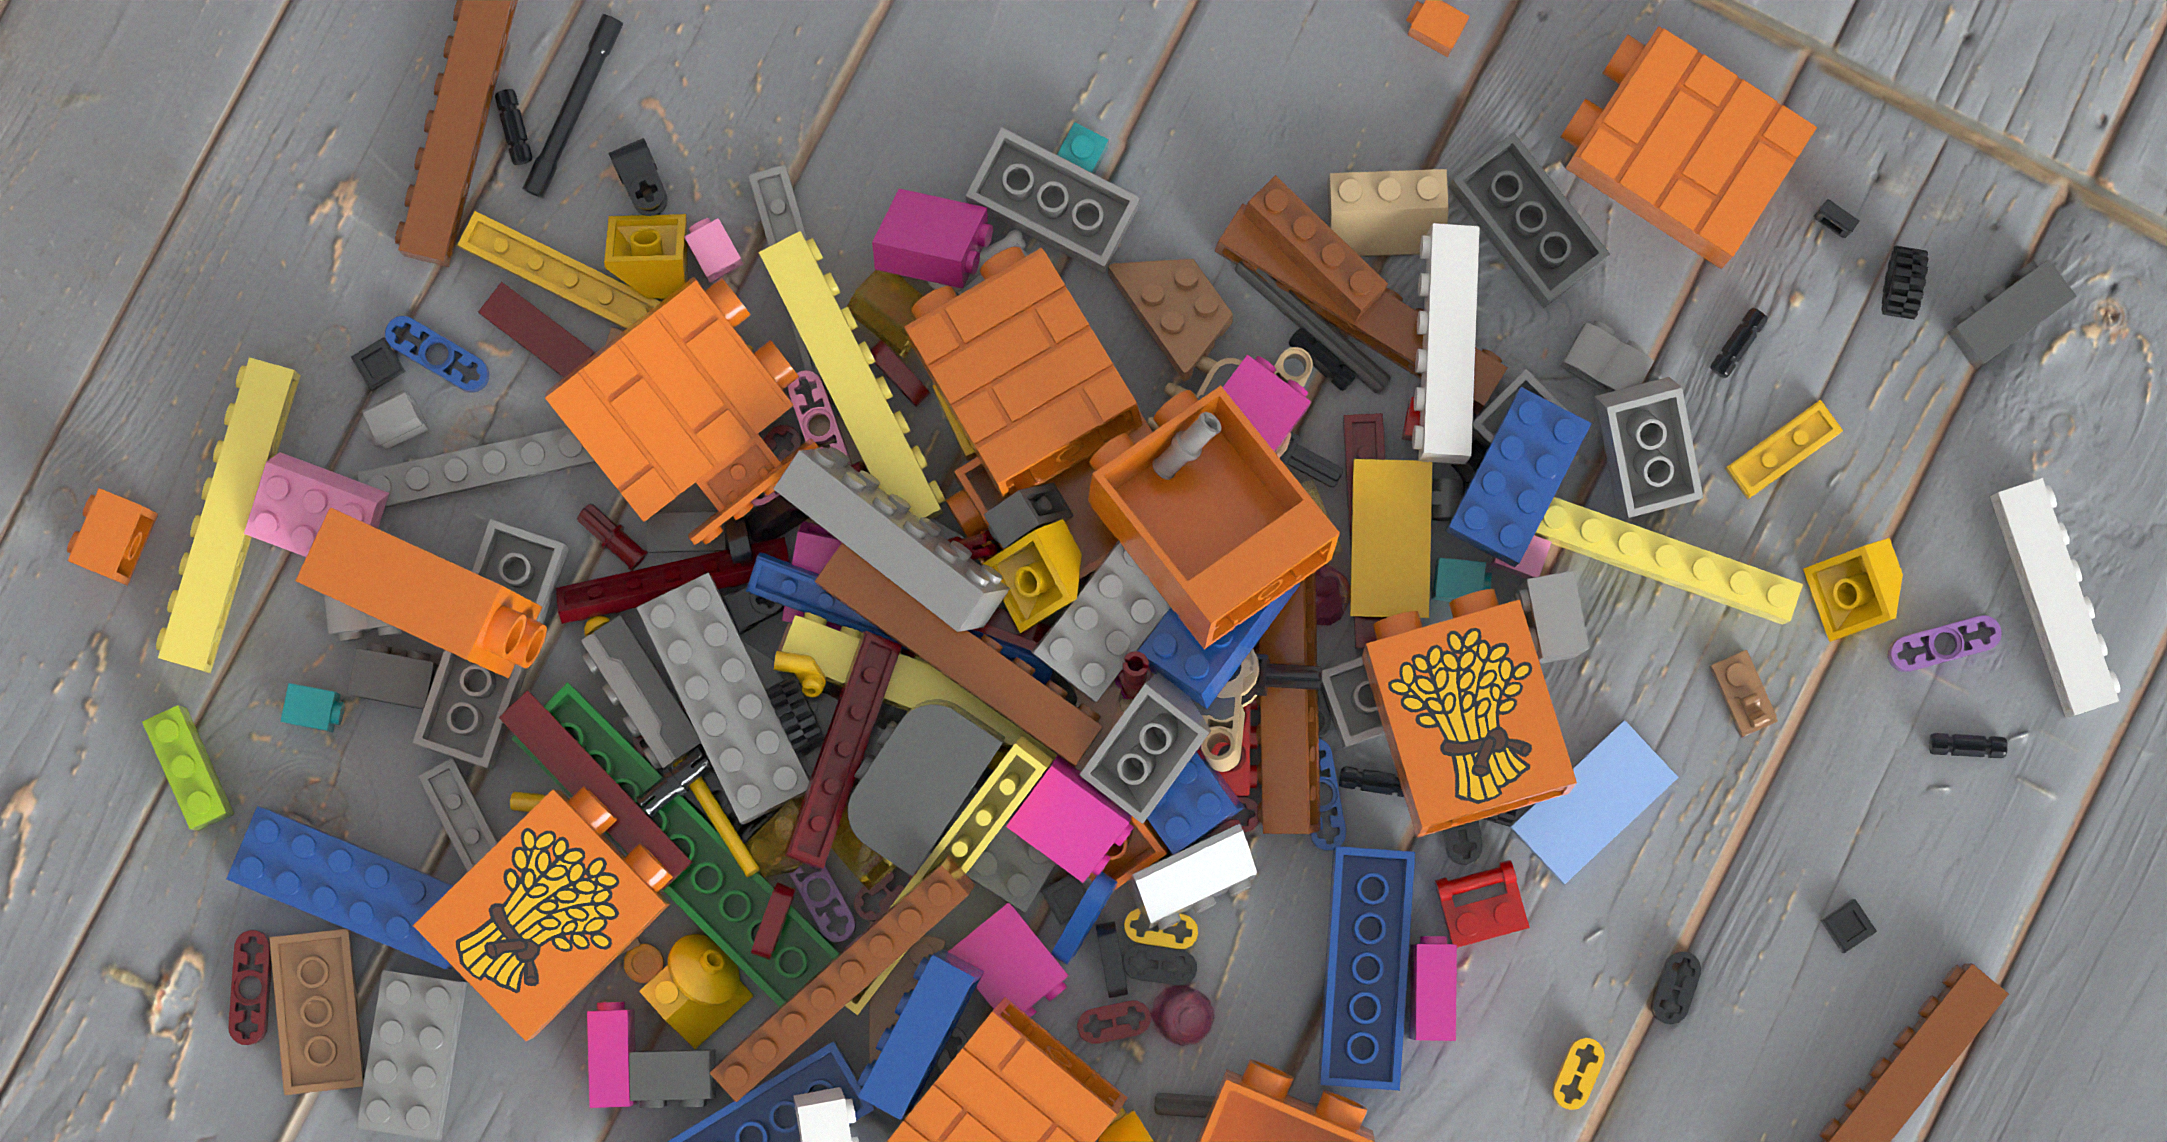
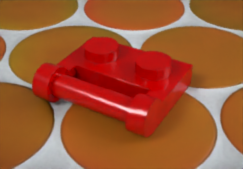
M1511 860L1500 862L1499 867L1449 881L1446 877L1435 880V887L1451 944L1457 945V948L1530 928ZM1501 882L1504 884L1505 894L1458 907L1454 906L1452 899L1454 895Z

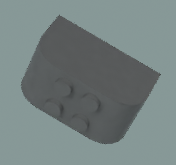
M942 699L927 700L917 704L907 712L899 724L892 720L876 742L883 747L877 757L869 754L854 775V777L860 780L848 804V819L854 834L866 846L913 877L1002 745L1005 736L959 705Z

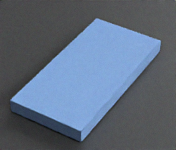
M1625 720L1573 767L1577 784L1569 794L1534 804L1510 826L1515 834L1563 885L1679 778Z

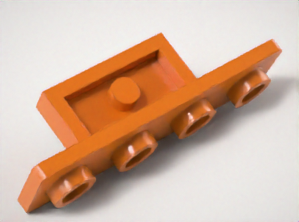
M757 434L696 481V484L718 511L688 534L691 542L694 545L700 541L705 545L722 533L723 529L720 525L733 516L735 520H738L754 507V504L751 502L762 492L767 496L775 491L774 487L799 450L819 448L812 438L808 439L780 462L759 434Z

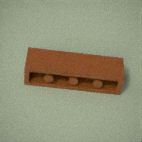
M1276 175L1248 201L1244 215L1354 322L1383 295L1388 283Z

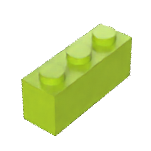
M177 705L142 721L189 829L200 831L234 815V811L188 708Z

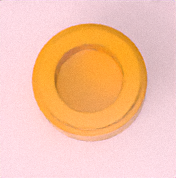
M640 944V946L629 950L624 957L626 974L638 983H648L664 968L662 953L651 944Z

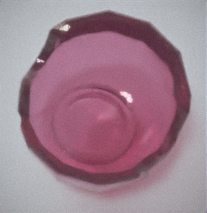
M1325 564L1316 570L1317 625L1330 626L1341 620L1350 602V584L1343 573L1330 564Z
M1186 984L1165 988L1154 999L1151 1009V1018L1156 1032L1167 1041L1180 1046L1200 1043L1211 1032L1215 1019L1214 1008L1211 1006V1001L1208 997Z

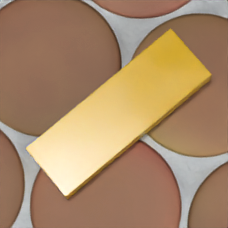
M1820 399L1728 465L1725 470L1748 500L1843 432V429Z

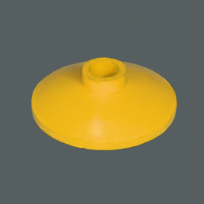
M700 934L686 935L677 940L671 947L668 954V970L673 982L686 997L702 1005L719 1006L728 1002L736 994L740 983L738 966L710 937Z

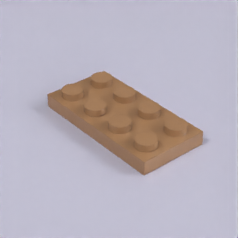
M339 929L269 937L284 1095L363 1087L365 1075L351 930Z

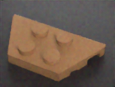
M1194 259L1113 263L1108 266V275L1184 382L1189 380L1193 375V368L1203 356H1208L1215 346L1216 339L1223 336L1233 323V313Z

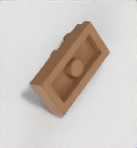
M1747 650L1709 666L1741 738L1778 722L1777 715Z

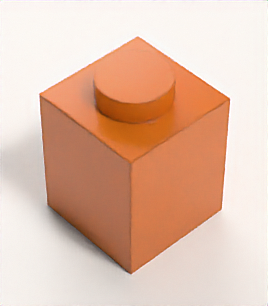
M1425 0L1424 4L1416 1L1406 19L1407 22L1412 24L1408 36L1448 58L1470 16L1442 0Z

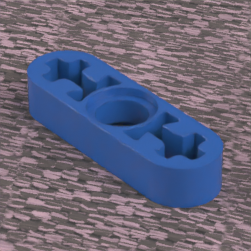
M399 316L388 323L385 337L388 344L397 352L463 391L474 393L482 390L487 385L489 370L480 358L410 317ZM410 325L409 332L421 341L424 334L429 335L421 343L417 356L412 354L417 347L411 342L404 340L401 344H397L399 339L395 334L397 328L405 329ZM434 344H443L448 349L447 360L440 365L430 364L427 360V351ZM457 353L463 355L457 361L466 368L471 369L474 364L478 365L476 369L480 375L478 381L471 379L467 384L463 383L465 376L455 368L452 369L451 375L445 373L454 365Z
M1319 738V751L1324 750L1325 758L1319 760L1320 772L1328 769L1330 777L1320 776V783L1327 784L1332 790L1331 801L1327 805L1320 806V812H1326L1333 807L1336 808L1337 816L1329 815L1328 817L1331 828L1338 827L1339 835L1333 837V844H1327L1325 838H1318L1317 832L1310 833V837L1317 848L1331 851L1334 850V847L1341 846L1345 841L1346 827L1332 751L1328 743ZM1320 817L1321 830L1323 829L1322 817Z
M1102 871L1096 876L1053 948L1051 955L1066 965L1072 961L1118 884L1116 880Z

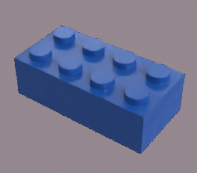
M1520 387L1445 532L1515 568L1520 564L1592 423Z
M1299 582L1243 623L1235 626L1233 630L1206 649H1203L1180 620L1179 615L1170 608L1138 651L1147 657L1148 666L1153 674L1160 673L1190 696L1192 700L1208 709L1301 584Z
M944 949L932 955L929 954L927 958L923 957L913 975V978L918 980L915 989H910L908 993L905 992L894 1013L900 1016L896 1025L892 1024L890 1028L887 1027L876 1046V1049L881 1051L878 1059H874L871 1064L868 1063L857 1082L858 1085L863 1087L858 1095L859 1098L899 1120L912 1111L984 973L983 970Z

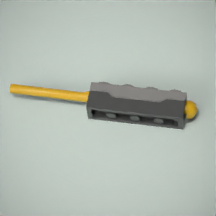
M600 615L588 619L584 626L585 638L581 640L587 652L582 657L594 675L601 672L608 682L602 687L614 706L621 703L628 713L623 718V721L635 738L642 735L649 747L643 750L655 770L661 767L664 770L667 768L672 770L693 753L697 747L703 753H706L688 715L623 617L619 615L610 620ZM699 777L689 786L745 876L750 877L760 870L759 866L703 778Z

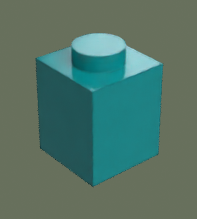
M1074 122L1057 156L1095 174L1108 150L1109 139Z
M1439 557L1435 563L1432 600L1451 602L1456 598L1473 592L1491 589L1492 573L1485 572L1486 562Z
M288 683L280 722L334 732L335 725H340L342 722L345 703L340 701L341 694L337 692Z

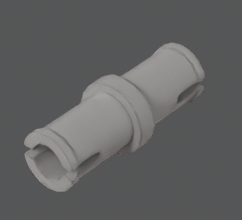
M1204 412L1199 415L1198 419L1186 431H1179L1172 438V444L1158 458L1153 460L1152 465L1155 472L1163 479L1169 480L1188 461L1196 460L1202 453V447L1221 431L1222 427L1219 420L1213 414Z

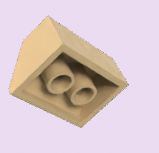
M1447 169L1329 174L1327 180L1329 227L1360 257L1420 255L1421 236L1427 235L1433 223L1448 224Z

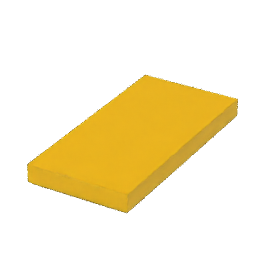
M1353 459L1350 616L1390 617L1404 612L1418 611L1420 618H1429L1432 462Z

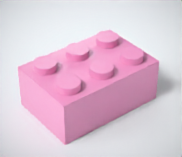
M279 452L265 464L244 534L307 557L330 507L378 529L389 493Z

